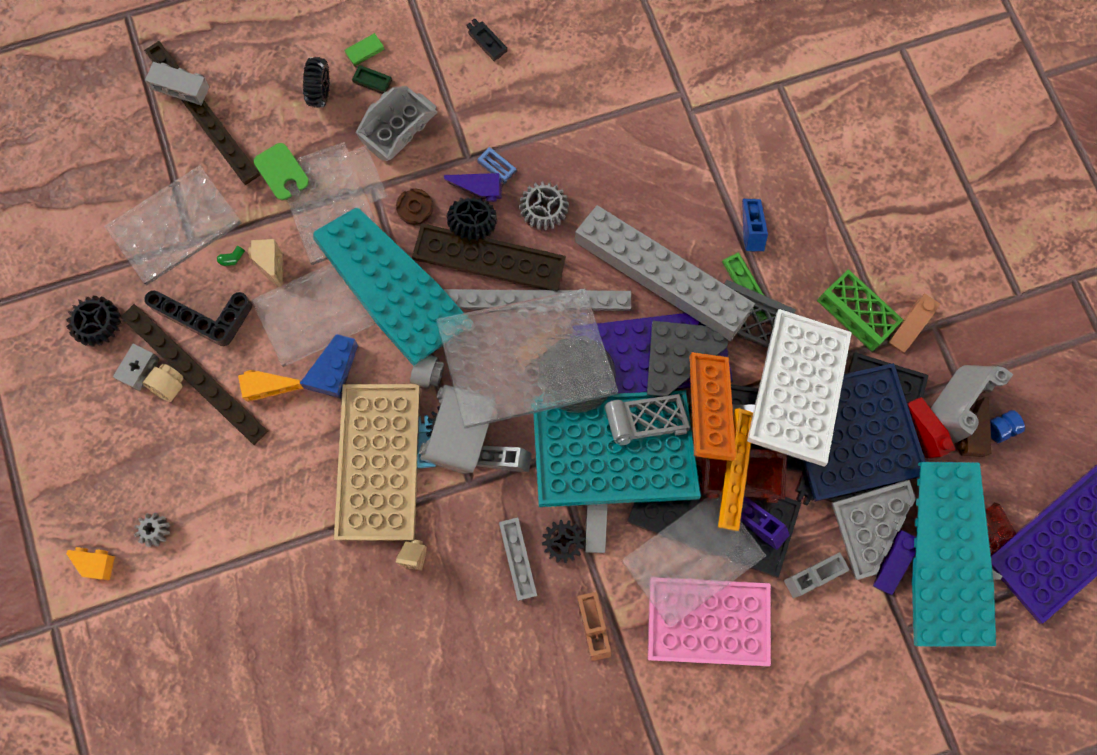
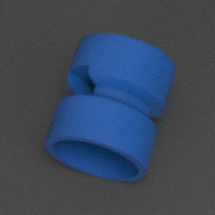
M1010 410L1002 414L1001 417L997 416L991 419V439L996 443H1001L1010 439V437L1024 432L1025 424L1022 417L1015 410Z

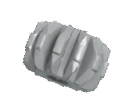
M147 513L145 514V519H138L141 524L140 526H134L135 529L139 530L134 535L135 537H140L138 540L140 544L145 543L147 547H151L153 544L157 547L160 541H166L164 535L170 534V531L166 530L170 526V523L165 522L166 517H159L158 513H153L152 516ZM150 528H155V531L150 532Z

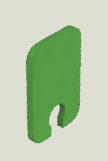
M283 143L272 146L254 158L256 168L279 200H286L292 196L289 190L284 187L288 180H294L300 191L309 185L308 177L288 147Z

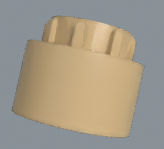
M162 364L159 368L154 367L142 384L158 397L167 402H172L183 387L181 384L183 376L172 367Z

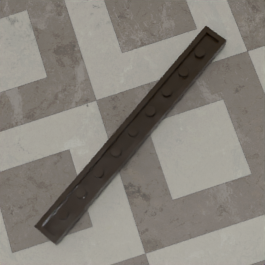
M160 41L144 50L152 62L165 63L175 69L180 68ZM180 99L244 185L260 176L259 172L204 100L202 105Z
M135 304L120 316L253 445L268 432Z

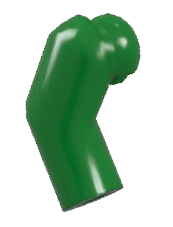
M236 246L233 253L218 255L217 262L222 266L236 265L245 250Z

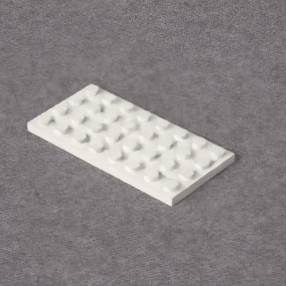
M778 309L747 442L824 467L827 465L852 332Z

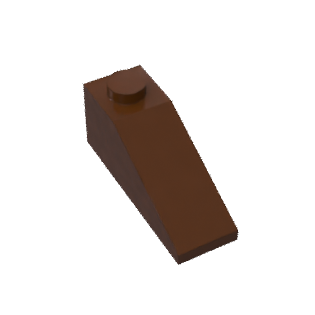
M989 397L978 400L972 411L978 418V426L971 436L958 442L961 456L985 457L992 454Z

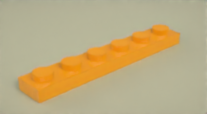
M740 408L734 409L736 458L734 461H727L718 528L739 531L751 447V443L747 442L754 413Z

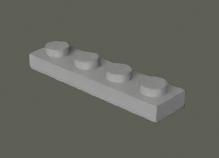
M517 517L501 521L499 525L517 600L536 597L537 593L519 519Z

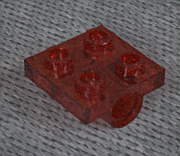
M995 502L985 509L991 555L1016 534L1001 505Z

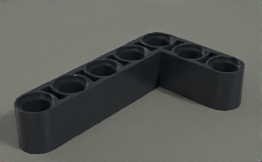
M149 291L144 297L145 303L154 312L220 346H227L231 343L252 308L249 298L244 293L237 292L231 296L218 319L214 321L158 291ZM156 299H159L157 304H153ZM245 300L242 306H238L240 301ZM176 307L174 312L169 313L171 308ZM192 315V318L185 322V319ZM235 316L232 322H228L230 317ZM208 324L205 330H201L203 325ZM225 332L223 338L218 339V335Z

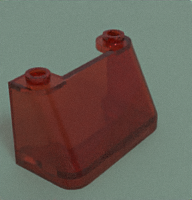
M750 449L744 497L766 498V502L778 503L779 499H785L787 454L772 450ZM702 457V493L706 494V498L718 499V496L723 494L727 460Z

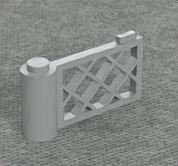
M679 394L628 402L614 400L605 405L614 442L619 445H627L630 443V440L669 433H675V436L687 434V431L690 429ZM676 401L677 409L674 411L666 406L667 402ZM651 404H655L656 406L660 407V409L656 414L647 407ZM630 407H637L642 411L636 416L630 412ZM662 410L672 414L669 421L659 415ZM644 412L654 417L650 423L640 418ZM674 417L682 420L683 425L676 426L671 421ZM657 419L664 423L665 426L658 429L652 424ZM639 422L647 427L646 430L636 432V423Z

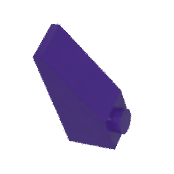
M499 173L444 175V179L448 183L482 199H486L488 202H496L497 199H502L501 176Z
M744 496L741 521L762 540L777 550L790 536L786 525Z
M904 531L897 532L892 541L891 548L883 559L873 587L893 595L915 555L914 538L917 537Z

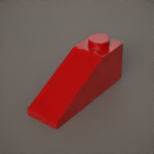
M922 397L907 403L925 458L942 457L956 450L949 431Z

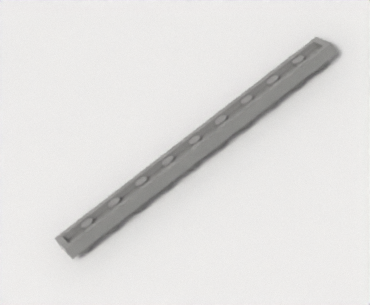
M444 289L461 310L631 311V291L558 290L557 292L553 290Z

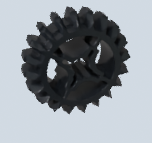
M321 57L308 58L304 67L302 87L304 100L308 106H313V108L324 107L328 101L330 91L328 62Z
M467 196L466 199L460 198L459 201H454L453 205H450L447 213V224L450 227V231L454 232L455 237L460 236L462 240L468 238L469 241L471 239L477 241L479 238L484 240L486 236H490L491 232H494L497 224V214L493 205H489L488 201L483 202L482 198L478 200L475 196L469 199Z
M93 295L91 299L86 296L84 302L78 300V306L72 305L74 311H68L71 317L66 318L67 322L70 323L66 327L70 330V335L77 342H81L85 346L89 344L91 347H95L96 343L102 346L103 341L109 342L110 336L115 337L114 331H120L116 326L122 324L118 319L121 316L117 312L118 308L113 305V302L104 297L99 298ZM90 318L95 320L98 323V325L91 321Z

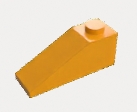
M248 370L243 375H238L242 398L247 402L303 389L300 384L301 381L255 370Z

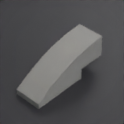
M839 552L785 579L784 582L792 597L796 598L831 581L850 569Z

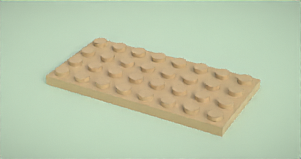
M343 384L334 540L411 541L415 539L421 386L416 384Z

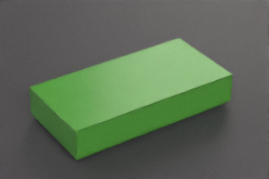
M374 33L344 51L355 67L385 49Z

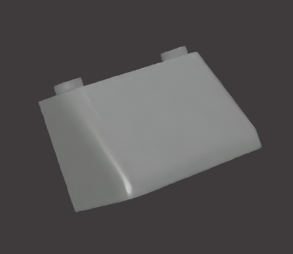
M964 365L955 372L930 408L949 431L953 444L971 436L976 430L978 418L969 409L983 390L989 393L995 386L1007 384L1013 376L1010 371L999 366Z
M444 385L443 388L440 387L437 394L441 405L430 440L422 443L420 447V460L461 474L472 473L479 459L495 406V398Z

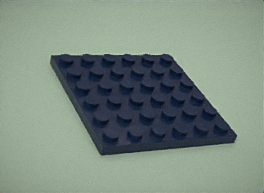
M894 363L844 374L828 463L824 467L803 460L815 502L920 477V466H918V463L926 461Z

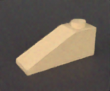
M414 539L411 540V543L405 542L397 556L396 563L404 568L422 571L427 547L422 545L423 541Z

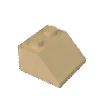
M275 239L251 240V247L248 249L249 258L253 260L254 265L278 288H283V252Z

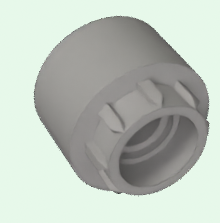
M434 355L425 357L413 366L410 383L425 388H430L431 385L438 386L442 378L444 363L438 361L439 357Z

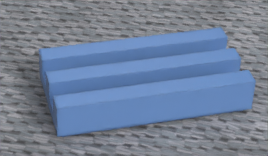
M490 147L477 159V162L490 173H499L504 184L508 178L512 177L513 173L517 172L513 165ZM488 154H490L492 157H494L497 161H499L502 165H504V166H505L507 169H509L510 171H509V172L506 171V170H505L503 167H501L496 161H494L493 159H491V158L488 156Z

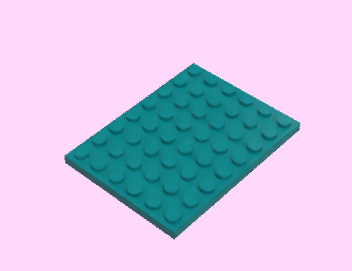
M686 390L673 391L670 395H680L690 426L687 434L675 436V433L636 438L630 440V443L627 445H619L614 442L605 405L614 400L628 402L656 398L646 396L647 392L533 398L539 507L700 499ZM676 401L667 402L666 406L674 411L677 409ZM651 404L647 407L656 414L660 409V407L656 406L655 404ZM630 407V412L636 416L642 411L637 407ZM662 410L659 414L668 421L672 414L665 410ZM644 412L640 418L650 423L654 417ZM674 417L671 421L676 426L683 425L682 420ZM657 419L652 424L658 429L665 426L664 423ZM639 422L635 425L636 432L645 431L647 428Z

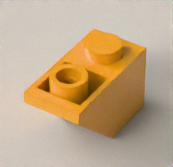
M76 547L75 551L67 550V556L82 577L110 581L115 556L108 555V551L96 549L95 553H89L87 548Z

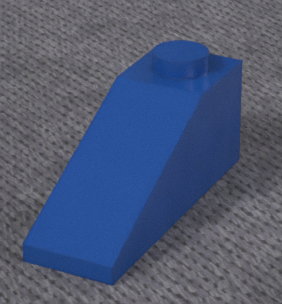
M743 199V238L745 250L753 252L764 251L768 231L761 199Z

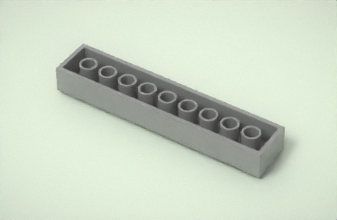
M598 205L575 231V243L729 341L734 338L752 313L755 303Z

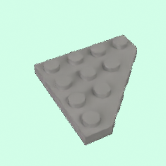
M910 480L832 502L856 580L876 575L880 569L879 566L891 548L893 539L901 529L910 507L913 506L916 500Z

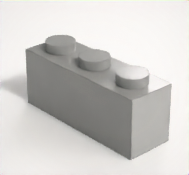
M153 62L145 79V82L153 91L198 105H202L209 89L205 77L201 74H191L182 68L175 69L165 63Z

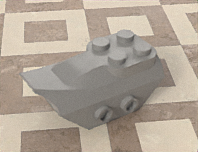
M407 86L392 87L388 92H384L376 103L369 106L356 134L366 148L379 159L384 161L391 160L411 141L413 135L417 131L420 132L426 123L438 113L435 110L436 105L422 94L414 93Z

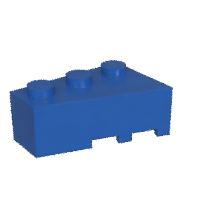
M336 334L301 380L300 384L302 387L341 399L343 384H346L358 348L356 340Z

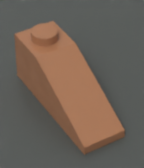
M924 293L914 303L888 344L904 354L932 318L940 303Z

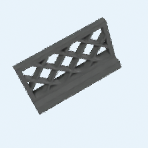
M726 279L723 284L755 303L751 314L756 323L747 326L745 321L743 324L744 328L740 329L736 335L768 348L769 341L766 336L771 335L772 331L765 334L761 324L769 322L773 329V320H775L778 309L795 314L796 309ZM756 312H765L768 319L759 321ZM757 326L761 336H752L749 329Z

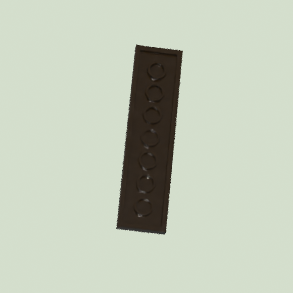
M421 223L412 259L558 292L566 256L489 238H484V240L479 238L477 241L475 239L469 241L468 238L462 240L460 236L455 237L454 232H451L450 229Z

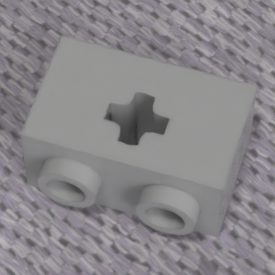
M132 344L113 378L140 392L141 388L145 387L142 382L152 369L157 367L159 358L154 353Z

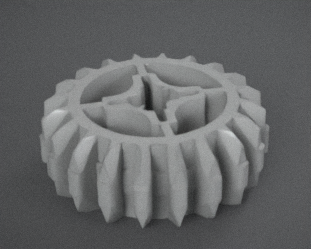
M542 181L541 186H538L535 182L534 188L529 186L527 188L528 192L524 191L523 197L520 198L521 204L519 209L522 210L521 216L525 217V223L530 222L531 227L537 225V230L541 226L544 227L545 231L547 226L554 229V224L559 226L561 224L560 220L564 221L565 215L568 214L569 202H567V195H563V189L558 190V185L551 187V182L545 185ZM537 197L538 201L529 207L530 202ZM559 205L557 212L551 215V210Z

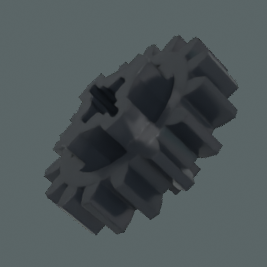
M560 520L559 525L552 522L553 528L547 527L546 531L548 534H543L542 536L546 539V541L542 542V546H547L544 553L550 552L549 559L551 560L553 557H556V563L563 559L564 564H567L568 558L574 561V555H581L578 549H584L580 542L585 541V538L579 536L583 531L576 530L577 524L573 525V527L570 526V520L566 524H563V521ZM566 529L570 530L575 536H570L566 533ZM558 530L557 537L550 539L551 535ZM561 537L569 541L565 547H562V544L557 542L560 541ZM576 544V548L568 554V548ZM551 547L558 548L561 555L553 551Z

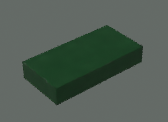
M359 65L352 78V82L383 94L388 90L392 77Z

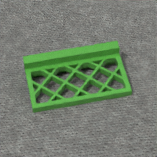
M849 269L817 300L871 352L903 321L894 310ZM846 276L853 282V286L845 285L844 278ZM840 289L842 297H837L832 290ZM845 290H853L854 298L846 297ZM858 291H863L867 299L859 298ZM847 302H855L856 310H851L847 306ZM859 303H867L868 311L860 310ZM872 303L879 305L880 311H873ZM861 315H869V323H865L861 319ZM873 315L881 316L882 324L874 323ZM886 316L892 317L896 323L887 324ZM875 327L883 328L882 337L875 332Z

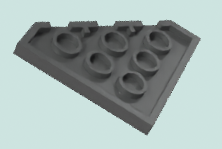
M652 321L646 396H669L690 378L689 356L691 352L717 356L727 348L728 339L707 326Z

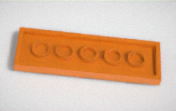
M691 352L689 359L694 456L734 461L736 458L729 357Z

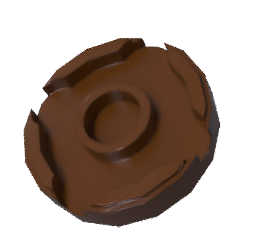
M413 188L404 191L397 198V214L407 224H421L432 215V200L428 193L421 189Z

